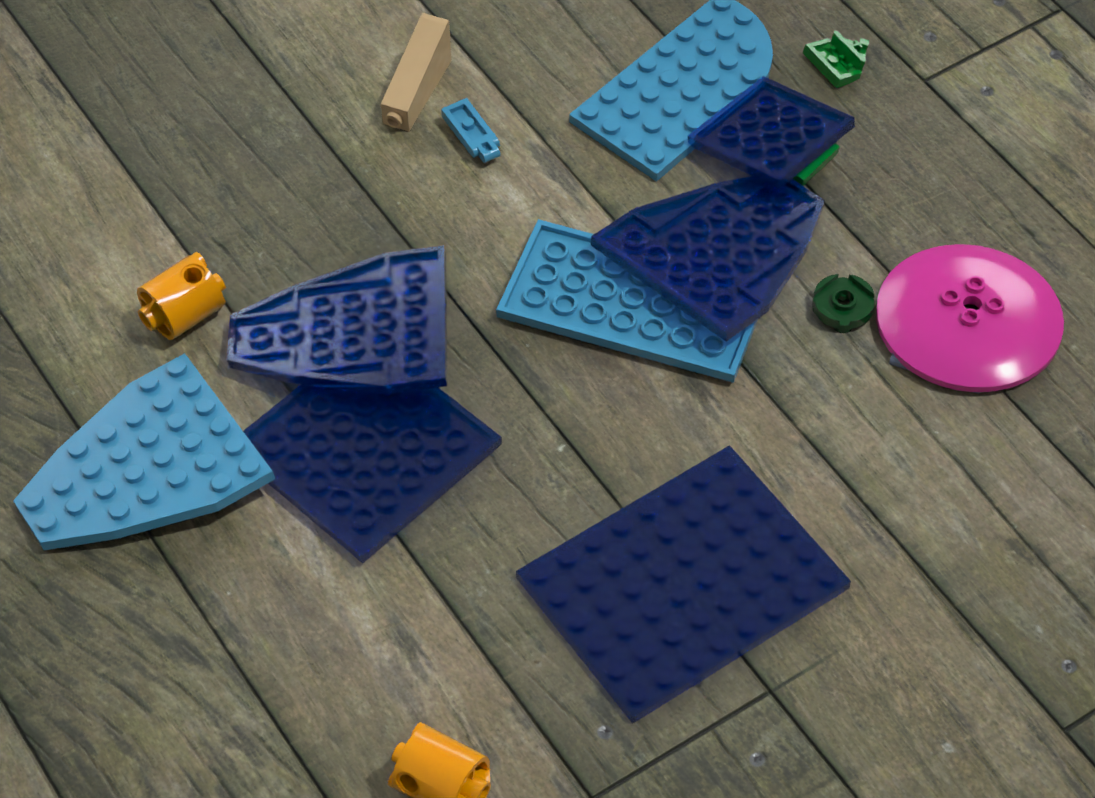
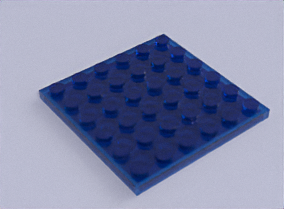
M368 331L243 431L273 471L275 480L268 484L361 563L369 559L502 445V437Z

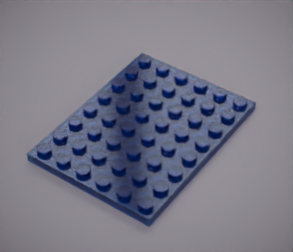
M730 445L516 571L517 580L632 723L637 722L845 592L851 585V580Z

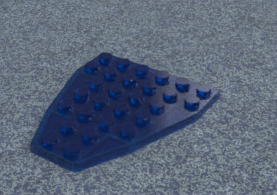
M781 171L714 183L634 208L592 235L591 246L727 342L770 310L806 254L823 211L825 200Z
M444 245L382 253L288 287L231 314L227 347L229 368L289 383L378 394L448 386L446 252Z

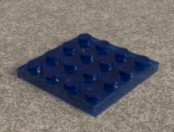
M763 76L687 137L688 144L691 147L780 189L855 127V117Z

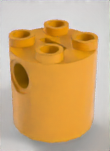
M195 252L137 288L138 300L142 307L138 310V315L148 330H158L168 340H174L225 305L226 301L222 294V291L226 289L225 283L217 273L212 275L202 255Z
M422 722L415 726L407 743L400 742L392 754L391 760L396 764L394 771L389 777L388 786L410 798H487L491 783L490 760L488 757Z

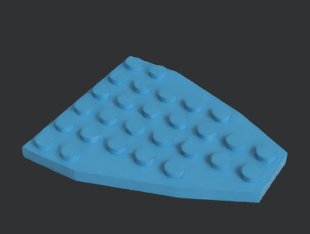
M184 353L132 381L56 450L13 501L42 549L50 550L118 539L214 513L275 480V476L269 465Z

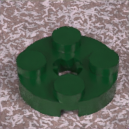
M839 274L827 276L817 284L814 292L812 310L819 320L835 328L839 333H848L852 329L867 323L873 315L875 305L874 291L870 284L856 275L849 274V278H838ZM837 299L842 301L849 299L850 301L848 305H842L838 303Z

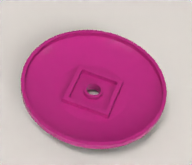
M964 244L944 245L926 249L908 257L888 274L880 288L876 304L878 330L891 354L893 353L904 367L919 377L939 386L959 391L992 392L1012 388L1029 381L1042 372L1053 360L1061 344L1064 331L1063 311L1049 283L1025 262L1007 253L983 246ZM973 304L976 305L979 309H967L964 305Z

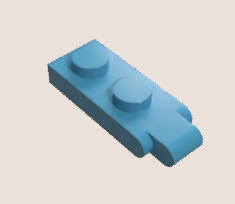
M467 98L441 109L442 118L473 158L479 156L482 162L486 163L501 156L498 148L500 146L498 138Z

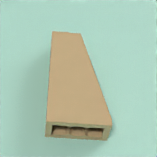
M422 13L381 102L383 124L408 132L411 130L452 61L449 20Z

